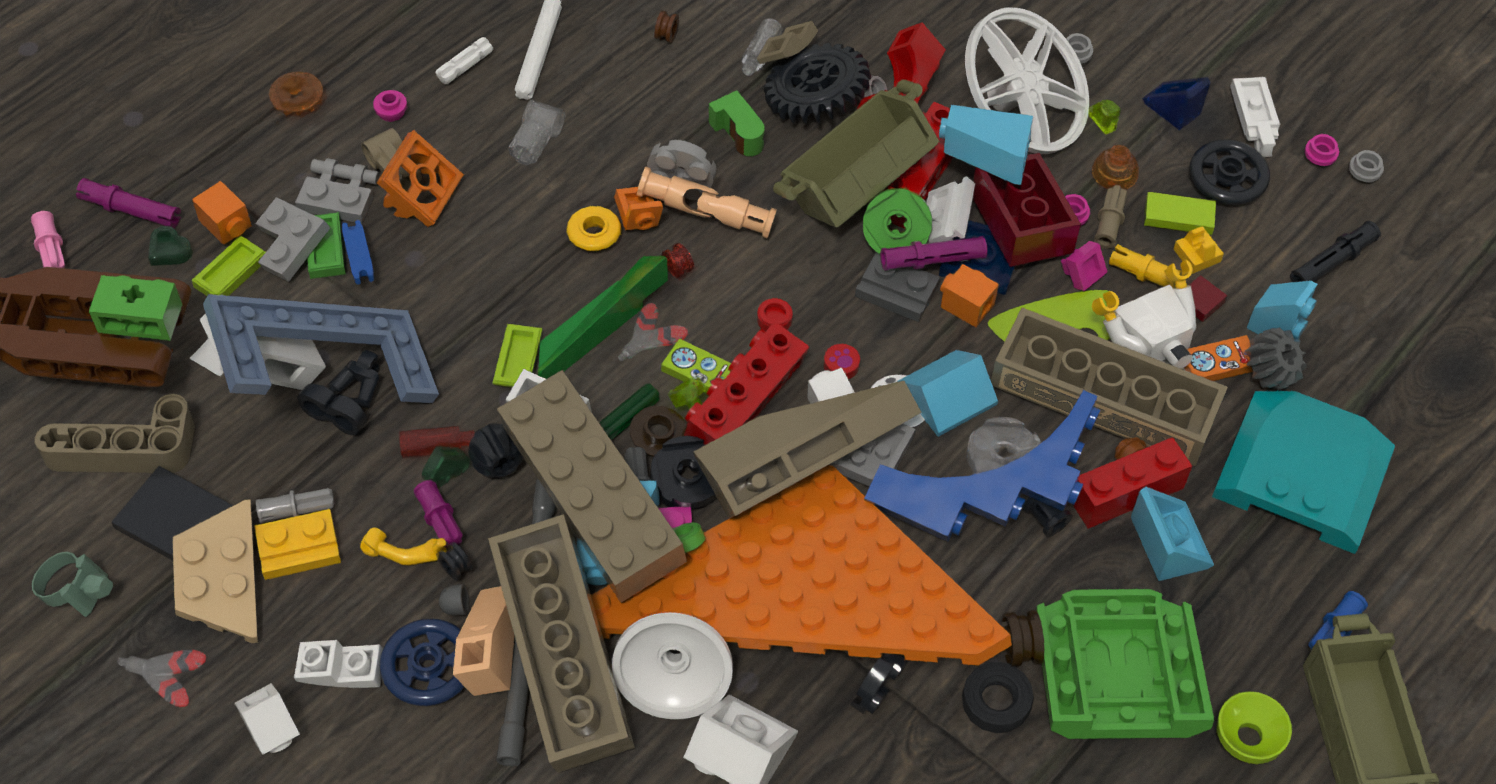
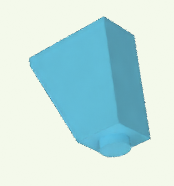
M951 105L948 118L941 119L939 138L945 139L944 153L1013 184L1021 185L1030 144L1033 116Z

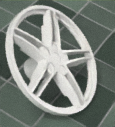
M1001 8L981 19L969 36L965 52L966 76L970 91L978 108L991 110L989 106L992 105L997 111L1008 112L1019 105L1021 114L1033 116L1028 152L1050 154L1072 144L1080 136L1087 122L1089 90L1082 65L1069 42L1050 22L1025 9ZM1014 20L1037 29L1032 40L1028 41L1022 55L1007 35L995 24L996 22ZM981 36L990 47L988 49L989 53L1004 72L1003 77L982 88L979 87L975 68L976 49ZM1044 36H1046L1043 48L1039 52L1037 61H1035L1034 57L1040 48ZM1052 43L1059 50L1068 65L1075 90L1043 75ZM986 92L988 95V99H984L983 94ZM1044 104L1060 110L1066 108L1075 112L1073 123L1068 132L1061 139L1051 143Z

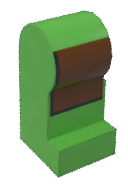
M737 90L709 103V124L716 132L724 128L735 141L736 150L744 156H755L762 152L764 148V124Z

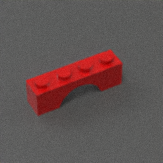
M923 22L900 30L887 52L894 71L893 88L897 86L900 80H908L922 86V94L914 99L917 104L921 96L927 91L928 83L932 75L938 70L939 62L946 50ZM876 94L864 97L859 103L857 109H859L863 104H865L869 99H871Z

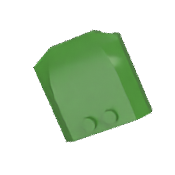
M1151 589L1071 590L1062 594L1061 600L1045 606L1044 603L1037 605L1036 611L1041 619L1045 651L1042 669L1051 731L1068 739L1189 738L1212 728L1214 716L1191 604L1183 602L1182 606L1163 600L1162 593Z

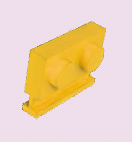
M330 509L254 526L262 574L265 580L341 563Z

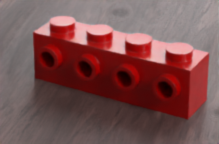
M933 102L926 113L923 112L940 142L882 191L907 188L920 195L926 201L928 192L934 189L954 158L944 153L945 139L939 138L941 119L948 118L950 108ZM896 214L890 216L891 223L905 229L904 223L907 219L904 216L898 217Z
M774 322L767 331L760 329L749 344L751 349L747 354L739 353L728 368L730 373L724 380L718 377L707 391L706 395L709 397L702 405L696 402L685 417L688 424L684 436L698 437L703 439L704 444L707 445L755 419L802 365L810 346L777 322Z

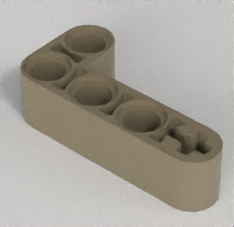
M168 394L156 402L151 425L48 424L36 433L35 445L46 466L53 471L153 473L158 466H161L175 473L182 470L190 459L195 422L185 398L177 394Z

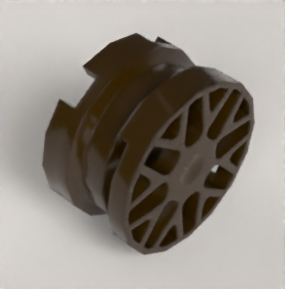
M1029 610L1027 616L1017 615L1015 612L1003 613L1002 622L1007 621V626L1003 628L1011 634L1012 646L1006 649L1007 653L1010 654L1005 655L1007 664H1010L1011 667H1019L1022 665V662H1029L1031 659L1034 665L1042 664L1045 649L1043 628L1038 612L1036 610Z

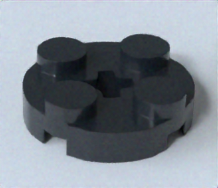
M694 436L675 437L664 443L662 449L654 455L651 463L650 478L651 481L657 482L660 500L665 506L691 507V509H696L717 500L713 489L693 454L694 451L705 446L703 439ZM683 466H689L690 470L697 471L698 475H694L693 479H685L679 473L682 472Z
M885 653L883 657L881 656L856 693L858 696L851 702L850 706L862 714L866 711L873 714L890 691L889 688L884 686L889 678L895 680L909 660H905V656L901 654Z

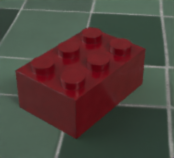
M1040 153L1027 155L1021 185L1013 184L976 167L973 181L975 183L973 199L1010 267L1074 253L1081 223Z

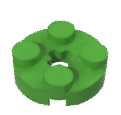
M907 188L887 189L880 192L869 202L863 216L864 236L868 244L879 254L882 248L910 246L911 242L914 241L926 244L932 231V214L929 206L920 195ZM894 214L898 217L904 216L907 219L904 223L905 230L900 232L896 228L891 231L888 227L892 222L890 216Z

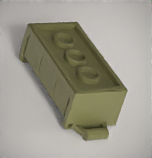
M900 80L897 86L889 91L880 90L784 169L780 174L782 180L775 183L773 187L774 193L788 200L796 199L804 213L836 228L841 226L940 142L914 100L922 94V86L908 80Z
M1366 613L1334 616L1332 638L1316 641L1303 668L1336 784H1439L1438 775L1431 772L1422 744V737L1409 702L1408 692L1403 682L1394 650L1391 649L1395 643L1394 634H1380L1369 621ZM1368 629L1369 634L1341 636L1340 634L1342 631Z

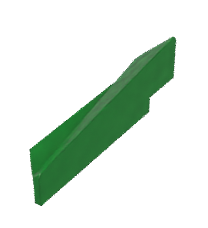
M643 256L620 281L615 282L541 340L538 376L548 379L561 370L564 372L643 309V300L668 281L667 258L665 256Z

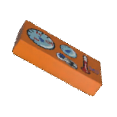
M1245 335L1189 348L1187 350L1193 358L1184 369L1211 381L1253 372L1252 367L1246 365L1250 361V357L1246 354L1245 350L1251 346L1250 340Z

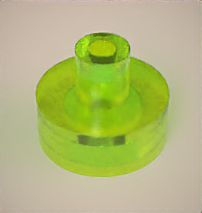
M695 376L676 386L667 395L675 408L686 404L690 410L696 402L702 405L698 396L706 388L699 376Z

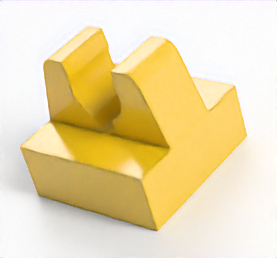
M1203 226L1189 231L1184 238L1175 242L1173 248L1182 261L1188 260L1191 263L1192 274L1220 263L1224 255Z

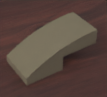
M812 21L787 27L782 35L768 38L757 57V61L759 64L799 53L813 40L818 29Z

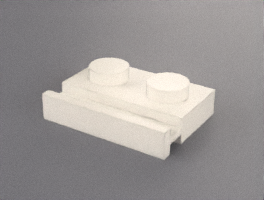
M967 176L962 179V183L957 184L954 181L928 192L926 203L932 214V231L927 243L953 240L957 236L960 239L965 238L975 183Z

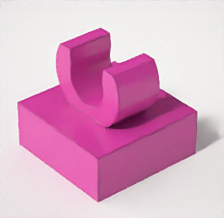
M1088 241L1081 248L1075 249L1074 253L1068 258L1061 260L1063 271L1066 275L1071 276L1074 288L1083 291L1107 273L1100 244Z

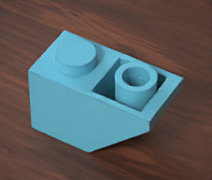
M1302 281L1271 284L1254 307L1247 329L1260 334L1265 330L1280 327L1284 331L1291 330L1293 338L1299 339L1308 324V321L1305 319L1309 317L1317 303V300L1312 298L1317 283Z

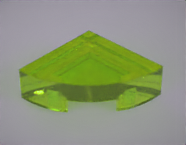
M1102 100L1090 106L1088 115L1103 133L1107 135L1116 131L1121 108L1111 100Z

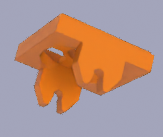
M413 130L406 135L377 181V184L388 192L384 197L383 206L385 208L395 207L396 211L393 215L401 218H409L414 215L424 225L429 227L435 224L464 174ZM400 166L410 174L412 185L408 191L402 188L399 180ZM419 168L421 173L429 174L430 183L427 187L421 185L416 178V172ZM436 173L439 174L441 186L436 182ZM421 191H429L437 198L434 202L427 204L419 203L416 200Z

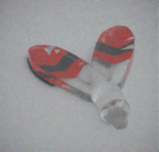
M649 303L641 309L635 324L632 340L622 347V353L618 358L621 361L626 358L632 359L642 349L647 350L674 345L679 339L683 340L686 338L688 330L685 327L676 325L654 329L657 323L658 309L655 304Z
M191 649L160 655L149 660L130 656L128 659L120 657L117 663L118 665L125 666L128 672L143 675L149 685L171 705L185 707L189 704L187 691L172 675L197 669L204 664L206 656L200 651Z

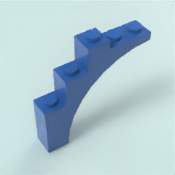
M1083 390L1068 417L1049 438L1025 456L997 469L970 476L937 478L908 474L880 464L864 500L874 504L881 512L949 542L952 533L958 536L961 533L968 517L967 514L962 513L964 508L1005 527L1010 518L1017 520L1026 500L1020 497L1021 493L1064 511L1068 502L1075 505L1084 485L1078 482L1080 470L1068 466V463H1077L1085 443L1079 441L1084 428L1092 430L1097 420L1100 409L1094 406L1098 396Z

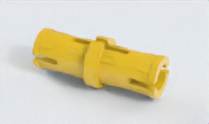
M1117 244L1115 247L1116 251H1113L1111 254L1109 265L1137 275L1136 279L1142 282L1148 280L1163 287L1170 284L1173 289L1176 288L1175 283L1171 282L1166 276L1168 266L1154 259L1155 256L1150 254L1144 256ZM1176 269V272L1182 276V271Z

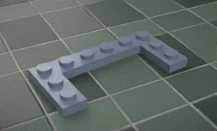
M208 294L203 303L230 393L266 395L272 386L256 336L381 345L401 402L433 403L439 395L408 310Z

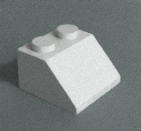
M729 694L700 716L683 758L694 763L695 768L709 775H716L729 782V784H768L796 738L798 730Z

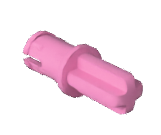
M48 211L36 212L31 217V223L36 237L34 247L40 252L43 268H65L61 250L63 240L56 231L53 214Z

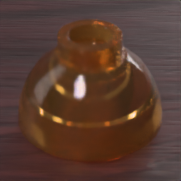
M1115 145L1102 151L1096 157L1092 166V175L1097 183L1107 189L1113 188L1114 185H1120L1122 189H1128L1138 180L1139 166L1136 158L1126 146Z

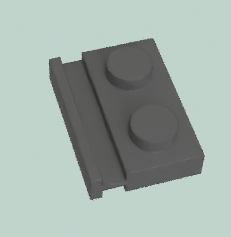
M876 252L862 277L861 283L856 287L855 297L920 322L924 310L928 307L939 286L940 277L921 269L915 270L913 267L884 271L881 265L880 254Z

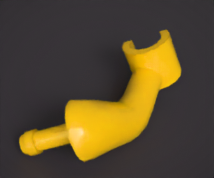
M375 527L369 529L360 544L361 551L364 554L372 557L380 555L401 565H416L437 561L436 553L441 550L447 551L444 547L446 541L443 538L430 539L424 544L409 549L398 548L386 543V534Z

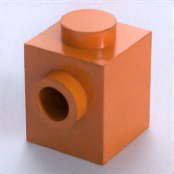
M221 181L192 199L199 221L223 245L233 238L239 237L252 226L246 205Z
M962 264L954 275L949 273L940 287V291L943 293L941 308L977 327L995 305L999 284L987 278L982 272Z

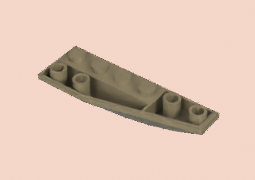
M903 380L759 416L699 448L693 454L729 519L922 412Z

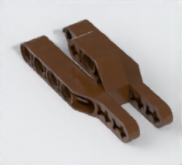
M44 267L8 278L0 277V361L23 375L144 387L162 386L173 356V349L159 342L140 340L139 337L131 336V339L119 338V335L98 333L92 321L50 318L45 315L92 319L89 309L101 276L117 277L123 275L133 279L152 281L160 279L175 283L182 302L175 326L177 327L183 323L192 290L185 282L172 278Z

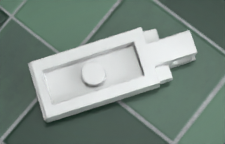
M1266 78L1232 79L1230 88L1244 135H1246L1248 141L1254 140V148L1263 157H1272V150L1276 145L1275 139H1278L1279 136L1278 129L1280 123Z

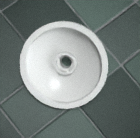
M669 612L644 617L633 623L623 632L614 649L612 672L621 694L639 710L659 718L686 719L705 713L722 700L731 683L733 662L727 643L712 626L690 615ZM669 650H677L681 653L674 654L671 653Z

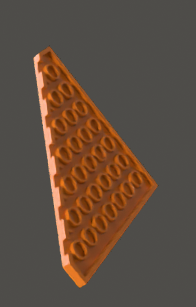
M831 465L823 467L742 513L704 532L706 539L703 544L685 553L686 563L620 603L609 585L591 595L603 638L610 639L611 634H623L629 626L644 617L671 612L696 617L712 626L723 637L725 642L738 643L739 648L770 650L771 645L790 646L793 648V652L825 654L826 649L846 650L849 656L881 658L882 653L904 655L905 660L938 662L939 657L962 659V664L980 665L1012 646L1011 634L874 504L865 501V496Z

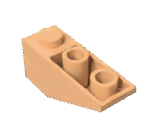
M501 586L480 591L456 639L453 675L473 696L510 690L514 632Z

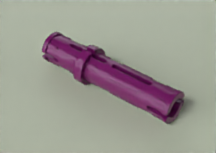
M82 178L78 183L76 190L83 193L77 192L76 197L79 200L101 205L106 211L114 212L117 210L167 226L171 229H174L180 221V216L174 215L181 214L179 207H173L122 190V187L115 184L106 186L90 181L87 178Z
M983 236L927 244L914 241L911 242L910 246L882 248L880 260L884 271L904 267H913L917 270L929 264L978 258L984 259L987 256V243Z

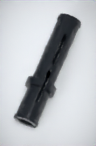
M1365 221L1363 225L1351 233H1343L1336 238L1332 246L1317 254L1298 269L1293 270L1290 274L1291 281L1316 282L1346 260H1354L1360 255L1362 249L1380 239L1381 232L1379 227L1372 221Z

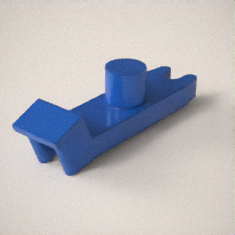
M356 220L355 226L348 227L347 223H343L342 232L353 279L359 285L361 284L360 278L362 276H367L370 282L374 281V271L363 226L360 220Z

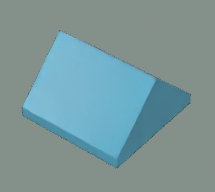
M955 350L897 381H905L922 412L920 414L938 437L998 404V399L982 356L974 353Z
M1148 487L1140 490L1131 519L1158 581L1206 570L1214 566L1186 502Z

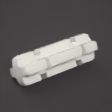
M481 37L471 46L436 70V76L440 79L441 83L449 84L456 77L478 63V61L489 55L493 51L492 45L485 37Z

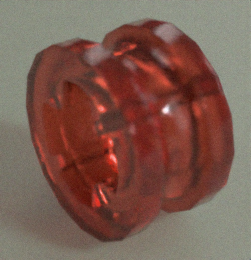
M675 243L672 246V251L666 249L661 253L662 256L667 258L668 271L675 278L682 277L684 270L690 272L694 269V262L690 253L680 243Z

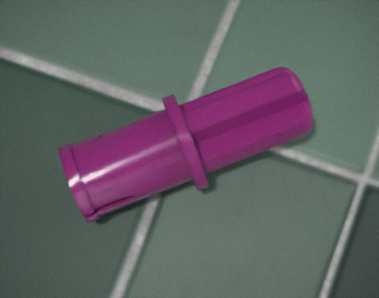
M426 480L415 487L414 495L425 512V522L433 526L439 538H443L446 541L445 548L448 549V545L451 542L460 545L463 534L452 516L454 512L452 505L444 501L435 481Z

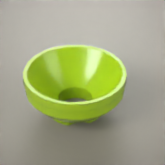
M1242 692L1230 697L1220 709L1217 719V734L1223 747L1232 756L1247 763L1262 764L1276 759L1284 752L1291 739L1292 724L1285 709L1275 699L1259 692ZM1243 727L1254 729L1260 736V743L1254 746L1244 744L1239 739L1238 730Z

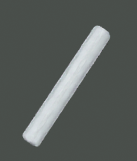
M544 0L515 86V95L519 99L530 100L533 97L562 9L560 0Z

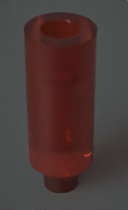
M460 426L399 431L401 456L405 458L462 452V446H468L470 440L474 437V430L460 431Z

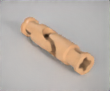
M645 167L636 194L638 197L647 195L662 200L666 206L705 218L711 217L709 214H712L724 225L739 230L744 227L762 233V237L766 239L769 236L777 211L774 208L766 210L751 205L749 200L735 195L716 196L719 193L712 188L677 176L668 178L651 172L649 167ZM689 189L703 190L697 202V210L690 208L685 202V193ZM748 216L761 219V220H763L764 222L759 221V220H756V219H753V218H750V217H748Z

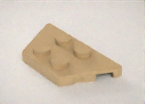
M244 500L173 537L175 613L177 616L193 622H204L209 628L220 632L227 630L243 636L247 642L258 643L251 500Z

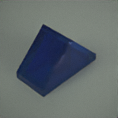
M1208 77L1167 81L1160 84L1142 99L1145 105L1178 130H1181L1202 113L1211 82Z

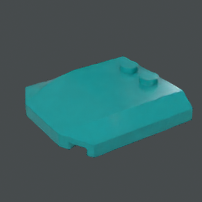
M1255 391L1212 497L1246 511L1250 504H1253L1322 532L1319 540L1355 554L1360 546L1395 445L1366 418L1296 391Z

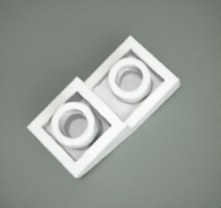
M337 640L300 642L294 679L297 682L332 687H380V657L383 648L380 644L343 647Z

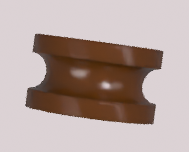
M666 11L660 12L655 25V39L661 40L662 37H665L667 42L672 43L674 41L679 26L678 14L668 16Z

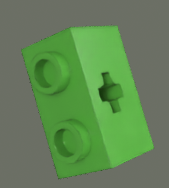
M102 275L89 313L98 333L171 341L182 302L175 283L160 279L152 281L133 279L123 275L117 277Z

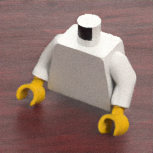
M1184 260L1180 264L1182 276L1176 272L1174 263L1170 264L1166 269L1167 278L1176 284L1174 289L1169 284L1119 306L1118 296L1113 291L1103 294L1107 307L1101 297L1093 301L1092 310L1095 314L1105 317L1103 323L1113 343L1160 361L1167 359L1171 365L1180 369L1186 367L1191 362L1193 356L1187 349L1190 347L1193 333L1196 330V312L1191 286L1186 284V279L1191 276L1193 271L1192 265L1188 260Z

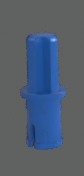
M1348 591L1334 611L1326 613L1324 616V624L1309 642L1311 650L1317 640L1332 638L1334 616L1361 614L1368 607L1366 599L1357 592ZM1352 631L1340 632L1341 636H1350Z

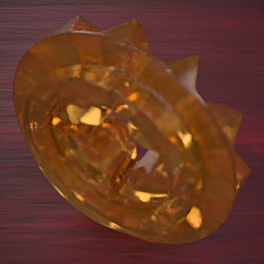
M290 72L280 76L273 82L269 90V97L275 110H282L286 116L292 112L300 116L304 110L313 112L314 105L322 103V94L324 92L320 80L314 75L307 72ZM302 90L303 96L298 95L295 99L291 98V95H296Z

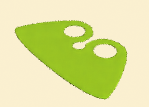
M1081 291L1028 303L998 314L989 320L988 326L1005 342L1021 308H1025L1079 330L1082 328L1092 329L1098 334V337L1109 340V334L1103 323L1105 317L1095 314L1092 310L1093 301L1099 297L1102 298L1107 307L1103 294L1108 291Z

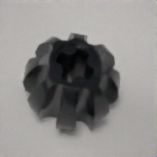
M490 423L478 429L470 440L468 449L470 461L473 467L485 477L504 478L514 473L523 462L522 454L504 429L503 424Z

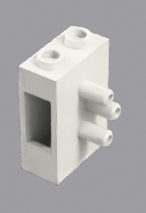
M205 313L200 321L219 359ZM256 336L271 384L303 390L326 367L312 340Z

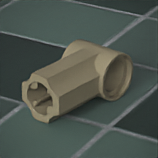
M390 128L362 142L361 147L370 166L374 170L380 169L383 173L401 145L402 140L393 128ZM400 166L399 180L402 188L408 191L412 185L410 174ZM419 169L416 172L418 182L422 180V174Z

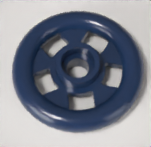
M440 619L416 620L399 628L386 642L380 657V673L387 689L401 701L416 706L441 704L460 693L464 686L455 676L448 682L439 678L443 675L447 666L454 667L455 651L450 655H446L439 645L448 639L456 647V639L461 629L450 622ZM427 635L429 642L421 643L412 648L411 639ZM408 657L407 665L409 670L396 671V658ZM426 660H432L435 662L434 665L430 667L421 666L422 663ZM413 679L424 682L429 681L427 690L412 688Z

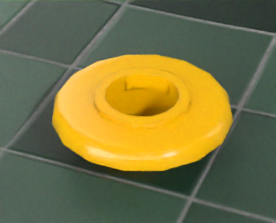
M589 206L578 210L571 216L567 223V235L575 246L587 251H599L610 247L617 241L621 235V223L611 210L601 206ZM590 227H599L603 229L601 232L596 234H591L585 231Z

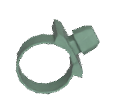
M67 551L57 553L48 558L36 571L32 580L33 593L46 605L56 607L68 602L84 617H87L92 612L97 600L108 596L113 588V582L108 579V574L85 554L78 558L75 554ZM76 563L78 571L72 583H67L59 591L44 596L47 582L52 575L65 565Z

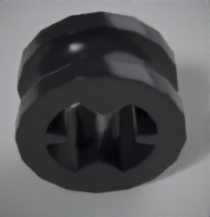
M451 542L448 545L446 552L441 550L436 553L443 569L455 581L462 578L461 573L463 571L470 572L473 569L470 559L455 542Z

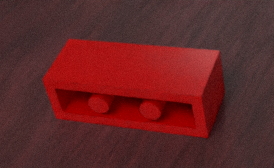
M1171 437L1079 475L1078 482L1084 485L1073 506L1087 529L1132 511L1140 490L1145 487L1167 495L1184 489L1192 469V464L1175 439Z

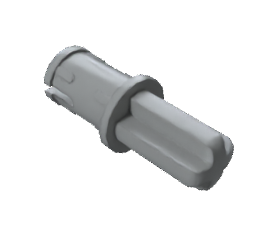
M329 488L295 494L294 490H290V494L256 499V509L261 524L334 507L333 493Z

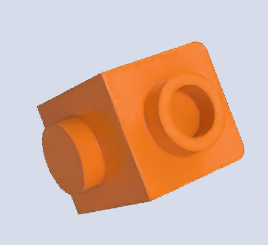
M638 187L616 189L614 196L625 230H646L658 226L663 211L662 202L654 201L653 197L647 195L642 197L636 196Z

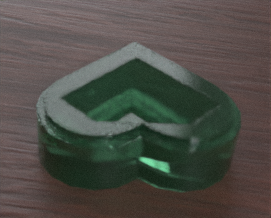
M162 226L152 232L148 257L151 266L183 264L192 257L193 252L189 240L183 236H178L174 228Z
M436 446L422 470V478L425 481H435L437 487L440 488L448 483L451 478L462 475L468 469L470 459L461 448Z

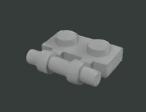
M327 158L325 161L313 159L310 168L311 172L322 175L320 179L306 177L295 201L296 207L316 215L339 212L341 220L351 222L360 220L361 224H363L374 198L372 189L364 188L366 183L377 185L380 172L368 170L367 166L355 164L353 167L339 164V161ZM337 177L351 180L349 184L335 182Z

